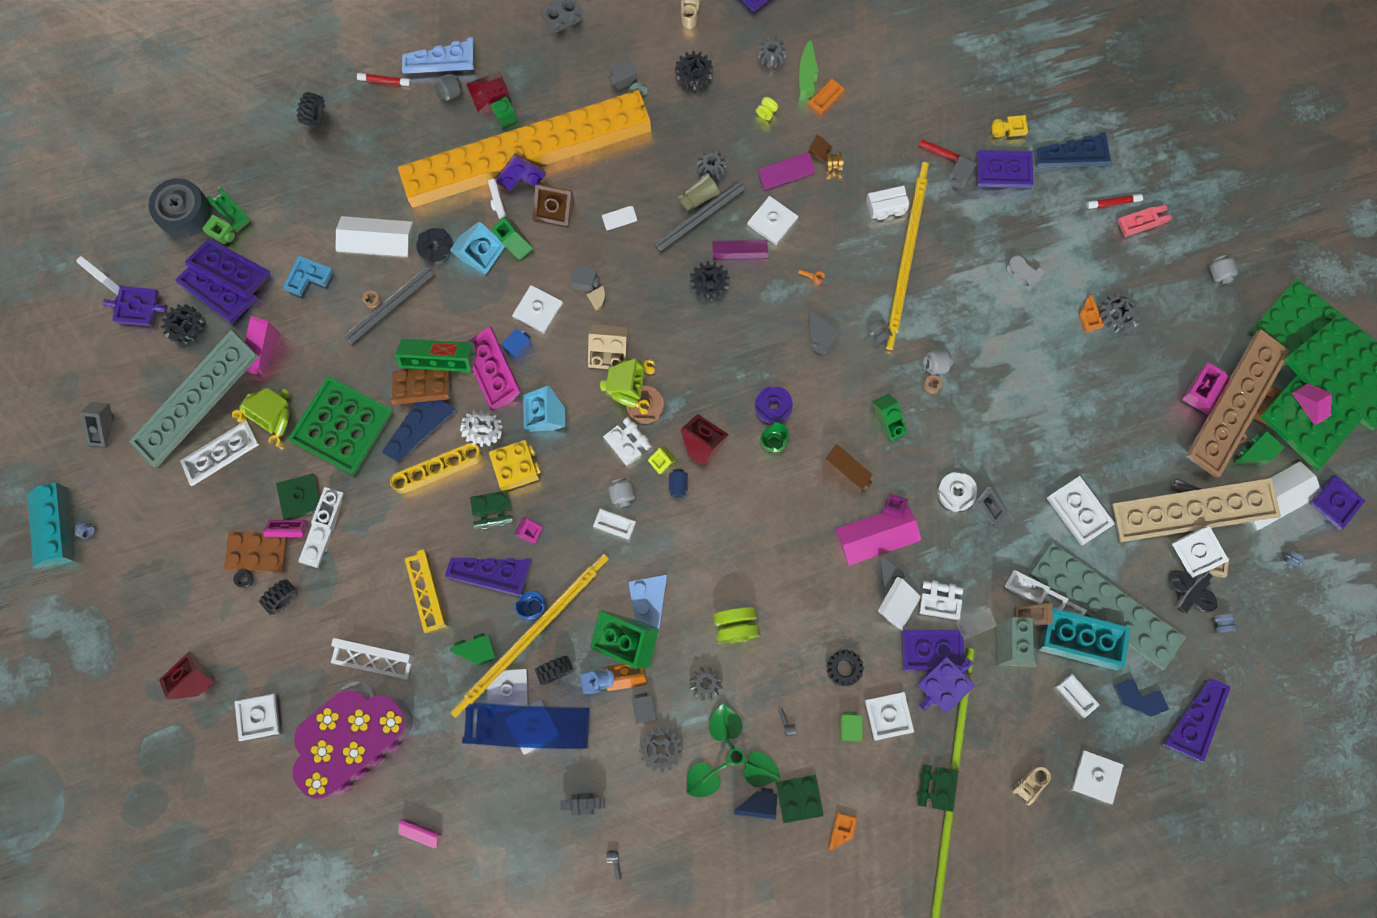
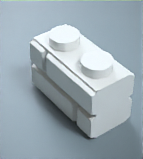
M903 185L868 193L866 198L871 219L883 220L892 214L900 216L909 207L908 197Z

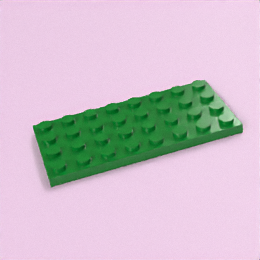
M1298 279L1291 283L1249 331V334L1254 336L1256 331L1263 330L1288 349L1290 355L1338 316L1377 357V341ZM1377 386L1352 406L1362 417L1360 422L1371 431L1377 427Z

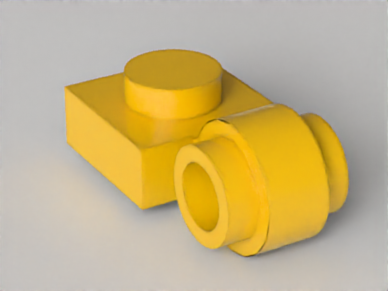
M1026 116L1007 117L1006 122H1003L1002 119L993 121L991 125L992 134L997 138L1003 137L1006 131H1008L1009 137L1027 135Z

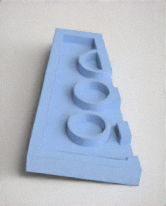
M470 37L465 42L459 43V41H454L449 46L441 47L439 45L429 51L423 49L403 54L402 71L403 73L472 70L474 69V39Z

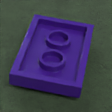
M977 151V187H1033V151Z
M902 630L903 670L930 671L945 656L959 666L964 662L963 630Z

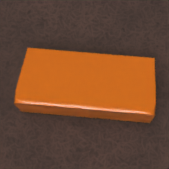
M624 663L604 666V669H610L614 675V683L611 687L607 688L608 691L647 684L645 668L634 669Z

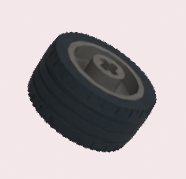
M174 178L162 182L153 190L149 198L148 206L151 217L162 230L174 237L186 238L199 233L211 215V207L205 194L194 183L186 179Z

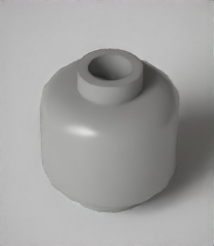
M1224 255L1212 260L1213 263L1209 269L1215 282L1222 281V284H1227L1234 281L1233 277L1238 274L1234 258Z
M943 349L929 351L923 358V367L931 375L945 374L953 364L952 357Z
M626 478L612 481V485L608 488L612 504H619L620 508L631 505L630 501L636 497L632 482L626 480Z

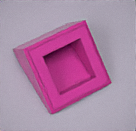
M522 518L515 535L535 544L543 526L528 518Z

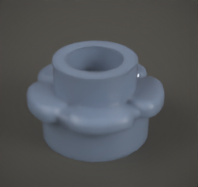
M90 521L80 522L75 527V535L82 539L89 538L95 531Z
M1289 550L1287 555H1284L1287 558L1285 562L1294 567H1297L1298 564L1303 565L1304 557Z

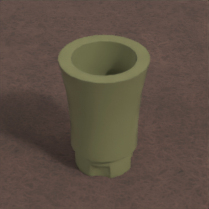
M705 173L698 181L684 190L678 196V199L682 206L689 211L710 198L720 195V192L710 175Z

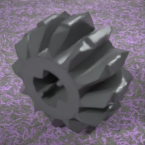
M769 37L767 41L762 40L761 45L757 48L758 60H761L762 65L767 64L768 68L770 65H773L776 69L777 64L782 65L787 57L786 45H783L782 40L777 41L776 37L774 40H771Z
M712 149L710 153L704 151L703 155H699V161L696 162L699 175L702 174L703 176L705 173H708L712 179L715 177L717 180H719L720 175L724 176L727 163L725 162V156H721L720 151L714 153Z
M701 667V675L695 671L693 672L697 680L693 678L689 680V682L696 684L690 687V691L697 689L694 693L695 698L701 693V701L705 700V695H708L709 701H712L711 693L716 697L719 696L715 688L722 690L723 686L716 683L722 682L723 679H715L718 671L711 675V667H708L707 673H704V669ZM704 679L711 681L712 684L709 685V689L700 686V684H703Z

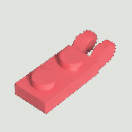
M1166 205L1121 217L1117 222L1124 237L1167 223L1172 220L1171 215H1166L1158 218L1157 214L1163 213L1168 209Z

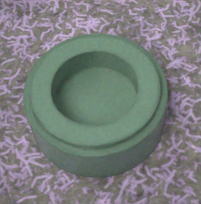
M636 82L629 88V93L639 90L641 97H644L648 91L643 82Z

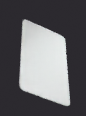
M633 206L602 215L606 230L637 221Z

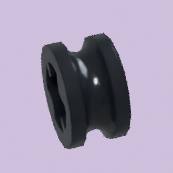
M240 570L234 575L233 581L236 586L247 589L252 586L254 577L250 572ZM245 576L248 578L247 582L242 583L240 581L241 577Z

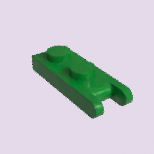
M219 186L217 190L221 194L214 199L208 195L206 199L238 232L251 220Z

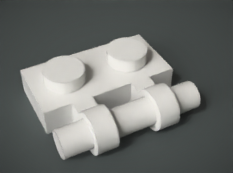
M629 417L623 420V423L626 425L624 430L617 425L603 436L627 467L642 456L638 450L641 446L646 451L652 447L648 442V437L639 431L638 425L632 422ZM631 433L637 439L635 443H632L628 438Z
M934 580L931 582L923 581L922 588L930 589V594L923 593L921 595L919 614L960 620L962 600L954 598L955 594H963V587H958L952 583H949V585L941 584ZM937 591L947 592L948 595L947 597L937 596Z

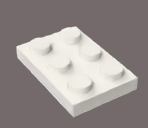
M1080 476L1047 497L1081 546L1115 524Z

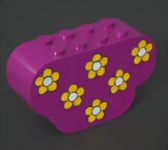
M353 690L337 693L305 719L295 731L294 744L300 754L292 770L295 784L304 795L312 799H322L347 792L354 786L352 782L359 778H364L370 772L369 768L371 766L379 765L386 759L385 755L387 753L394 752L402 746L401 741L409 735L412 729L411 713L399 699L394 697H371L365 692Z

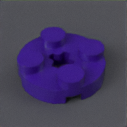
M776 386L766 387L759 392L756 397L755 410L762 421L773 425L774 422L782 423L790 417L793 403L792 397L787 390ZM778 402V409H771L769 403Z

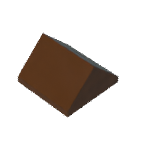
M536 183L533 219L568 226L575 203L572 190Z

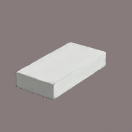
M600 508L593 527L630 540L636 521Z
M1073 674L1068 675L1056 686L1083 718H1086L1100 705Z

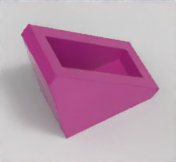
M1306 384L1292 393L1314 425L1331 416L1332 393L1311 384Z

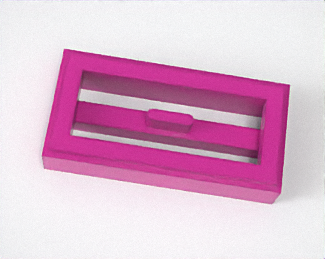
M268 520L263 530L264 537H303V532L306 531L308 526L307 520Z

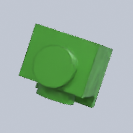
M212 215L202 228L209 237L224 245L227 242L233 241L235 237V229L215 215Z

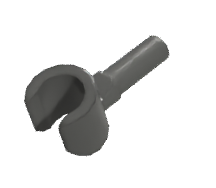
M783 709L778 710L783 721L785 735L788 737L795 736V724L788 725Z
M607 851V863H613L616 879L621 880L618 864L619 854L617 851Z

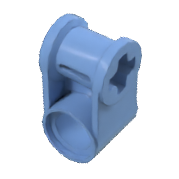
M604 669L599 672L590 671L579 675L583 695L600 692L605 688L611 687L614 683V675L610 669Z

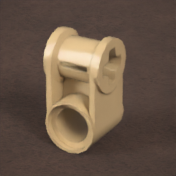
M681 0V23L683 27L691 29L696 26L700 0Z
M1032 767L1015 785L1012 792L1018 793L1026 800L1028 806L1031 805L1050 782V772L1044 767ZM1038 770L1042 771L1044 775L1043 780L1040 782L1035 779V773Z

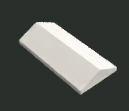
M341 216L336 228V251L409 257L414 223L410 221Z
M245 420L183 458L180 462L191 486L195 485L259 445V439L249 422Z
M1301 461L1271 477L1281 517L1313 500L1321 490L1316 475ZM1279 518L1254 521L1251 524L1258 531Z

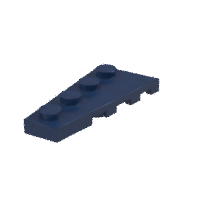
M1102 132L1094 137L1092 135L1086 136L1082 140H1069L1061 145L1057 143L1036 148L1034 152L1036 168L1109 166L1111 163L1106 132Z
M442 400L416 402L382 450V453L400 463L417 448L421 441L426 440L431 435L430 433L438 426L440 427L444 424L445 420L451 415L453 416L457 410Z

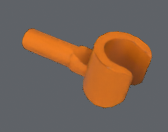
M801 269L799 270V274L811 278L815 285L822 283L816 276L820 278L825 277V274L820 271L813 274Z

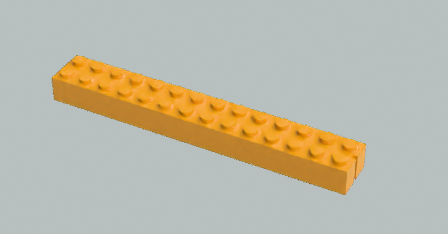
M637 90L399 166L398 170L407 199L412 208L488 184V180H495V177L515 154L541 167L650 132L651 121L646 107H644L640 91Z

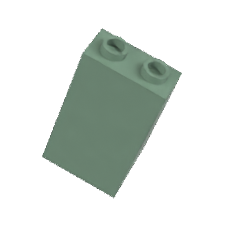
M1011 617L996 626V666L1037 667V627L1033 618Z

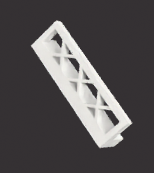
M333 638L331 646L335 647L331 663L408 680L414 656ZM340 649L347 650L351 656L344 662L337 660ZM361 654H366L369 662L363 666L359 665L355 658ZM380 658H385L389 666L382 670L378 669L374 662ZM399 662L407 663L404 675L398 674L393 666Z

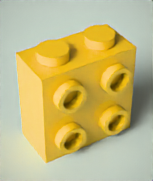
M526 440L489 452L498 484L502 491L539 480L540 468L537 462H533L532 456L535 453L532 445H528Z

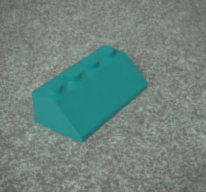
M56 482L36 486L27 494L33 568L74 561L67 487Z
M1052 608L1053 624L1043 626L1038 651L1113 670L1125 667L1130 627Z

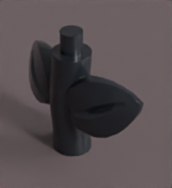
M1172 570L1170 573L1172 587L1182 594L1174 607L1185 615L1193 604L1200 611L1211 612L1217 609L1216 596L1213 592L1207 590L1211 584L1209 580L1213 575L1206 571L1203 576L1199 575L1194 580L1190 574L1184 571Z

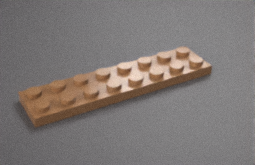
M1263 330L1256 331L1186 457L1213 477L1218 478L1222 475L1285 361L1283 359L1289 355L1290 351Z

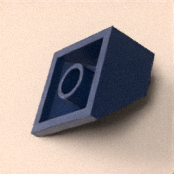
M761 787V791H756L734 809V814L776 820L778 794L773 793V789Z

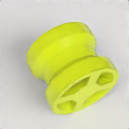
M764 97L761 101L762 104L756 108V112L761 118L771 120L773 112H776L778 109V104L773 99Z

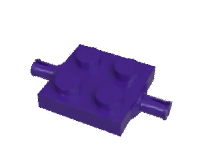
M120 286L115 300H103L104 307L114 308L112 321L122 324L152 326L156 311L167 312L166 309H168L167 305L157 304L159 291L149 288Z
M945 656L917 683L927 695V698L919 706L925 711L934 703L948 713L976 686L966 674V671L974 663L967 658L959 666Z

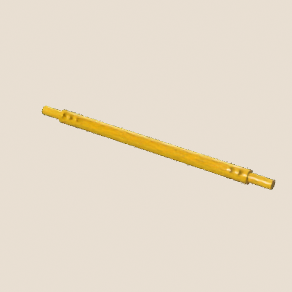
M927 162L921 164L920 175L916 180L887 329L893 334L887 340L886 349L893 350L896 333L899 332L928 181L926 179L929 166Z
M603 554L591 567L588 566L575 582L484 676L463 696L462 701L450 712L455 718L469 704L472 705L486 688L597 575L596 572L609 558Z

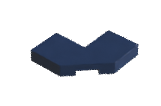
M1134 679L1113 686L1122 706L1140 712L1147 717H1152L1169 710L1161 690L1142 697Z

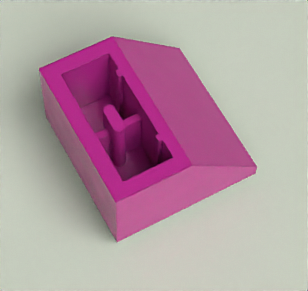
M1208 362L1198 371L1182 400L1209 415L1226 386L1229 377L1226 372Z

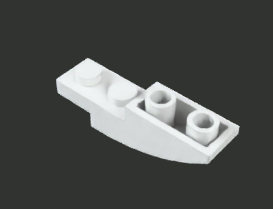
M324 487L311 521L312 526L299 558V563L319 568L324 552H327L344 495L343 492Z

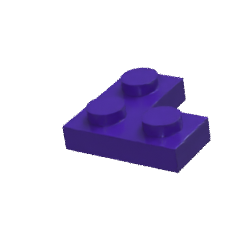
M515 154L495 177V181L510 191L520 179L535 187L536 183L539 184L546 176V170Z

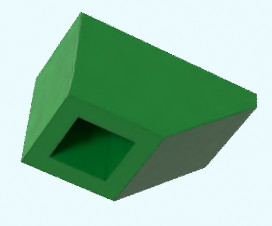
M504 217L491 228L500 242L519 260L534 249L515 222L509 218Z
M888 393L872 401L876 416L890 441L908 433L897 400Z
M1266 431L1262 435L1256 434L1249 441L1252 444L1248 448L1245 446L1237 453L1239 457L1234 462L1237 465H1265L1272 461L1285 447Z
M484 633L473 636L474 640L468 642L466 640L454 643V647L450 648L452 653L479 666L498 659L491 637Z

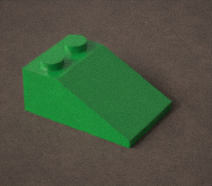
M599 610L590 648L634 669L650 667L659 629L638 620Z

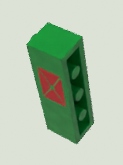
M401 339L395 357L399 368L472 372L477 353L473 342Z

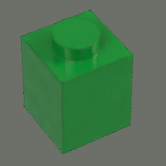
M507 97L490 105L493 115L502 129L518 121L515 110Z

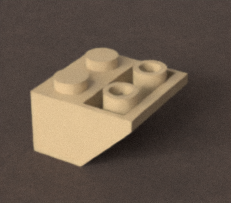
M592 324L589 331L588 367L610 369L627 359L629 327Z

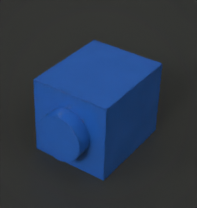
M517 328L501 344L504 351L517 362L533 346L530 335L524 330L522 332L519 331Z

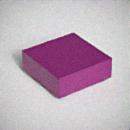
M889 493L883 512L902 518L908 499Z

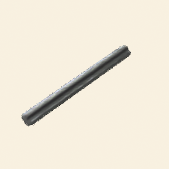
M740 181L734 183L655 241L656 248L662 251L744 190V185Z
M426 266L344 335L345 339L349 343L356 341L434 275L433 270Z

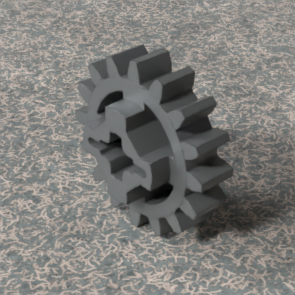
M1116 292L1114 295L1110 294L1101 303L1102 306L1099 308L1102 311L1099 317L1105 319L1102 322L1103 324H1109L1107 329L1113 327L1114 332L1117 333L1121 329V332L1125 333L1127 330L1131 331L1139 323L1138 320L1142 315L1138 313L1141 311V308L1136 307L1138 301L1133 302V296L1127 298L1126 293L1120 296Z
M659 727L657 733L651 729V736L644 735L647 739L646 742L640 741V744L644 746L643 749L639 750V752L644 753L641 760L648 761L645 765L646 767L653 765V771L657 767H660L661 772H664V767L672 770L671 764L678 765L676 758H682L678 754V751L683 750V747L678 746L681 739L675 740L676 733L674 732L670 735L668 728L665 732H662L661 727ZM657 736L667 737L664 741H656L654 739ZM672 742L675 747L674 755L669 751V746ZM654 743L660 746H663L664 744L666 746L664 750L668 754V757L665 754L663 755L662 753L657 755L656 752L658 751V749L656 748ZM649 744L652 746L653 753L650 757L648 755ZM659 758H665L668 761L663 764L655 763Z
M593 793L571 794V800H560V811L571 810V815L573 816L594 814V809L605 808V798H594Z

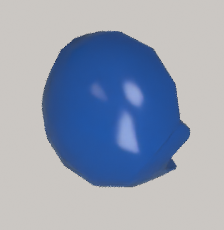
M527 591L524 594H520L519 600L514 604L515 611L525 620H536L543 615L546 609V600L538 591Z

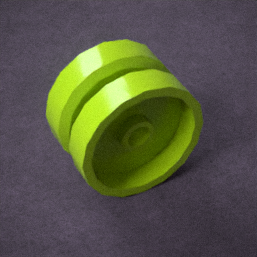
M755 607L731 609L713 615L715 626L726 627L716 632L717 643H738L760 637L759 626L747 624L757 619Z

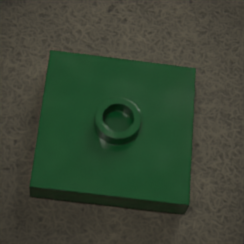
M314 473L276 483L284 520L315 513L320 495Z

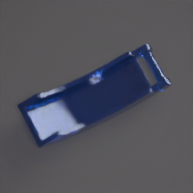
M474 702L465 708L463 744L544 749L588 748L590 707ZM474 709H477L476 737H472Z

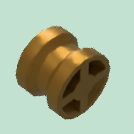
M842 152L826 154L827 171H832L833 169L843 170Z

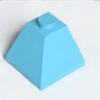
M478 222L458 237L450 251L464 263L486 274L505 246L481 222Z
M545 386L523 395L524 431H553L565 427V407L550 386Z

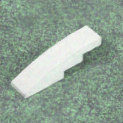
M1016 570L1012 572L1005 585L1006 589L1032 605L1049 603L1055 609L1082 616L1086 615V609L1069 602L1068 598L1050 590V587Z

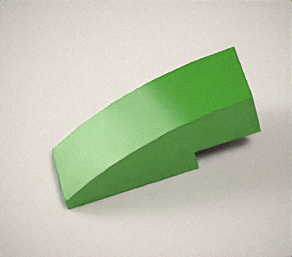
M812 40L807 42L801 58L798 77L799 100L811 99L814 96L815 88L813 82H816L818 78V68Z

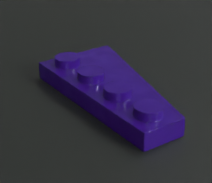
M189 267L175 279L177 284L230 324H233L257 300V296L254 294L245 299Z
M451 558L445 577L520 597L532 559Z

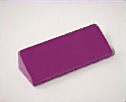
M809 152L760 168L758 171L764 191L815 174Z
M767 240L712 241L713 259L768 258Z

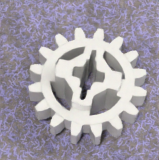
M482 410L479 413L472 411V415L467 413L466 418H462L460 427L462 437H466L467 442L473 441V445L479 443L480 447H483L484 443L488 446L491 445V442L496 444L497 439L501 438L503 428L501 420H496V415L490 416L489 411L486 414Z

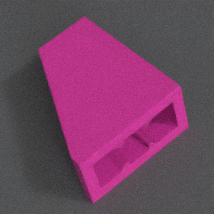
M251 316L245 342L259 357L246 371L255 375L257 373L265 374L281 334L269 321Z

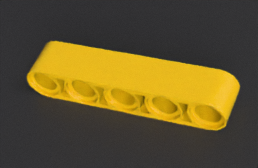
M473 443L463 445L395 473L390 479V485L398 493L410 492L479 463L482 460V452ZM470 451H477L474 457H468ZM456 457L459 458V461H458L457 464H455V465H451V464H450V462H451V460H452L453 458H456ZM441 465L438 472H433L434 466ZM423 472V476L416 480L415 475ZM405 480L403 486L397 487L398 481Z

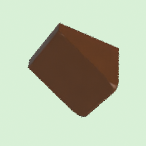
M816 135L808 152L812 157L824 162L826 154L830 153L832 146L821 136Z

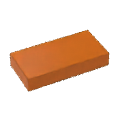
M831 78L808 101V105L822 115L845 92V88Z

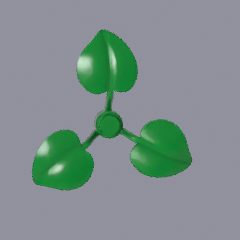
M724 703L713 712L709 722V732L714 740L721 741L725 739L730 747L726 754V762L713 771L707 763H697L692 766L687 775L686 793L690 796L707 797L714 794L721 784L720 778L715 773L729 764L732 766L742 763L746 765L744 777L747 783L754 787H763L780 779L779 770L768 755L762 752H753L750 754L748 762H746L744 752L739 748H735L729 741V738L734 739L740 735L742 721L738 714Z

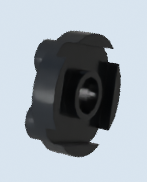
M431 228L418 235L416 248L419 256L424 261L432 265H439L448 260L452 253L450 249L454 242L445 229ZM434 243L440 244V246H437V250H434L431 245Z

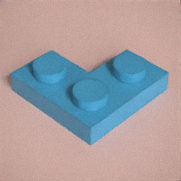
M298 256L282 288L285 291L302 296L309 281L326 287L334 271L332 268Z

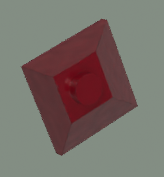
M499 71L466 83L478 114L492 110L490 105L504 97H507L510 103L512 102L505 81Z
M699 414L694 416L680 430L688 455L704 466L714 457L729 435Z
M188 652L159 679L165 698L172 700L199 696L211 687L213 679L194 655Z

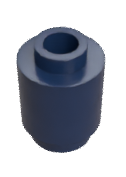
M673 469V472L669 473V492L671 497H686L688 492V473L684 472V469Z

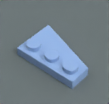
M667 575L629 582L635 620L647 623L659 630Z

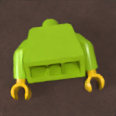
M625 359L609 369L607 379L600 381V388L611 395L613 400L631 408L638 407L641 414H647L648 410L641 407H650L647 400L638 402L637 400L641 398L644 372L653 374L655 372V363L651 359L646 360L645 363L642 360Z
M269 388L250 393L239 406L240 410L233 411L232 416L233 418H238L237 422L240 423L249 418L271 434L275 432V435L269 438V443L273 444L277 438L276 447H280L283 444L281 435H284L290 414L288 402L286 401L290 394L284 388L280 389L277 393Z

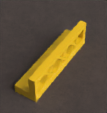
M423 549L416 551L417 555L404 559L423 631L428 633L447 627L448 624L429 554ZM419 559L421 569L419 572H416L412 569L411 562ZM420 576L424 578L426 585L423 591L417 588L416 585ZM425 595L430 600L431 605L429 609L424 608L421 604ZM431 613L434 615L436 625L428 627L426 619Z

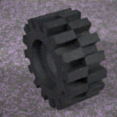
M305 92L302 95L303 97L300 98L301 102H298L297 120L301 124L315 128L321 123L320 119H323L322 114L325 113L323 110L325 108V100L320 95Z
M288 579L280 580L278 584L275 583L273 587H270L268 591L263 593L264 595L260 597L259 603L268 614L274 615L276 612H280L282 608H286V605H289L295 599L298 590Z
M848 649L839 650L827 662L826 670L829 674L828 677L832 679L834 684L839 686H851L857 683L863 675V661L854 651H848ZM846 660L852 664L853 671L850 675L843 676L838 672L837 667L840 661Z
M567 655L558 657L534 669L540 685L556 681L574 671Z

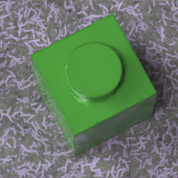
M845 711V715L840 716V741H862V716L857 715V712Z

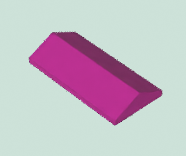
M489 326L467 342L474 343L477 358L472 370L490 410H495L512 402L520 394L521 390L492 327Z
M908 504L902 518L883 512L835 529L848 566L922 540L917 521Z

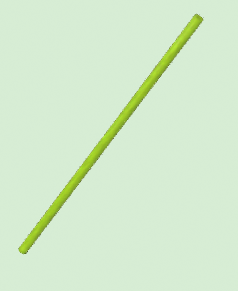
M966 649L965 660L969 658L973 662L975 649ZM973 665L966 671L970 680ZM969 693L959 703L951 769L958 771ZM945 811L931 918H940L954 814V812Z

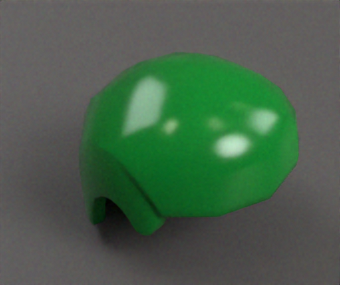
M774 422L770 427H765L760 437L762 447L768 452L778 453L783 451L790 441L788 428L778 422Z

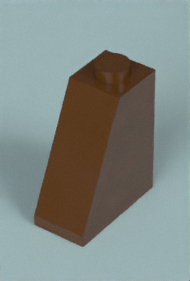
M835 444L825 458L822 469L859 494L863 490L867 491L873 483L870 480L873 474L838 444Z

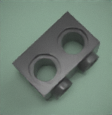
M555 0L540 7L542 18L552 34L583 19L581 8L576 0Z

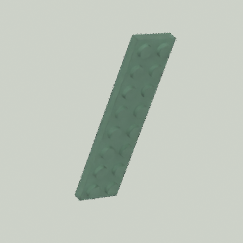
M230 330L129 442L153 467L157 468L255 362L259 355L235 331Z
M1054 543L1050 544L1029 574L1040 583L1050 587V590L1068 598L1069 602L1086 609V616L1130 627L1128 646L1162 670L1166 669L1186 639L1180 632Z

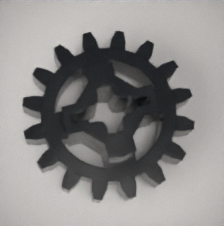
M692 51L691 55L685 52V57H679L680 61H676L675 74L676 79L680 80V85L686 84L687 89L693 86V89L696 90L697 85L703 88V83L709 84V79H712L713 66L712 61L708 60L707 55L702 57V52H699L697 55L695 51Z
M707 261L705 266L699 263L700 268L694 267V273L690 274L692 279L690 280V286H693L692 292L697 291V298L702 295L703 301L707 297L710 301H713V297L719 300L720 294L725 295V289H729L728 282H730V277L727 276L728 271H722L723 265L717 267L716 262L710 265V262ZM719 276L722 279V284H720V281L718 280ZM698 278L701 281L700 286L697 283Z
M177 304V309L170 307L171 312L164 313L167 318L161 319L165 323L161 326L164 330L163 334L170 341H175L177 344H181L182 341L188 344V339L195 341L194 336H200L198 330L204 329L200 325L204 322L201 318V313L193 306L190 307L187 304L183 307Z

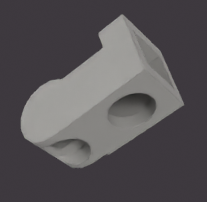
M1021 256L1011 258L1006 268L1007 273L1029 291L1045 273L1040 267L1034 270L1026 264L1025 259Z

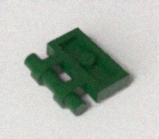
M508 490L470 497L473 517H481V520L473 521L474 529H488L489 526H504L506 523L513 522L512 515L505 516L504 511L512 510ZM498 513V517L490 519L487 517L488 514Z
M924 764L923 772L920 774L922 782L921 789L917 795L919 797L918 806L926 807L927 799L933 800V809L954 812L959 771L938 767L937 775L931 774L932 766ZM930 781H936L934 794L928 793Z

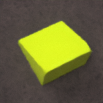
M664 446L660 447L648 461L661 474L674 464L677 459Z

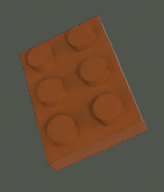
M406 369L396 370L392 373L391 402L393 405L449 399L450 371Z
M229 531L224 570L284 573L288 537H264V534L260 532Z

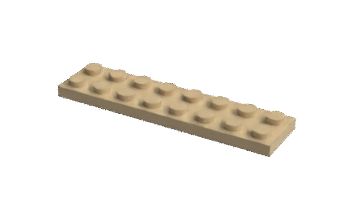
M1272 478L1112 504L1120 543L1196 531L1207 525L1210 528L1281 517Z

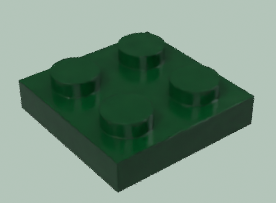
M816 775L776 782L783 823L824 816Z

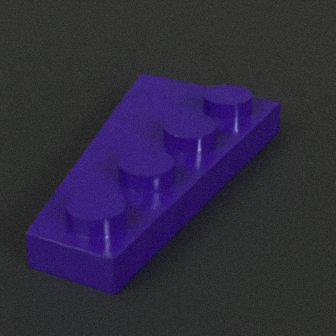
M1212 678L1208 679L1163 745L1197 761L1204 762L1231 687Z

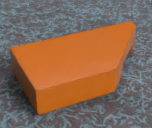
M1092 294L1087 297L1079 314V319L1085 333L1104 327Z
M837 812L828 850L832 851L853 838L857 817Z

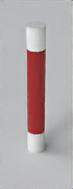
M365 73L357 74V80L403 86L411 85V79Z
M1142 194L1088 201L1086 207L1091 209L1139 202L1143 200Z

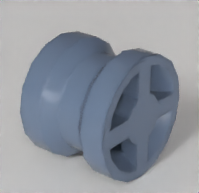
M1235 614L1214 616V621L1217 622L1216 632L1236 631L1237 626L1234 624Z

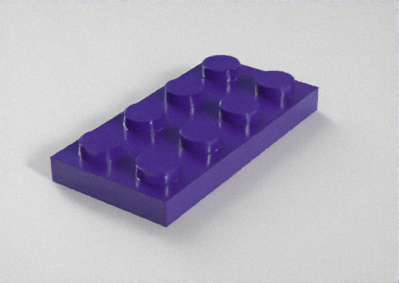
M210 238L185 261L187 267L245 299H248L271 276L269 270Z

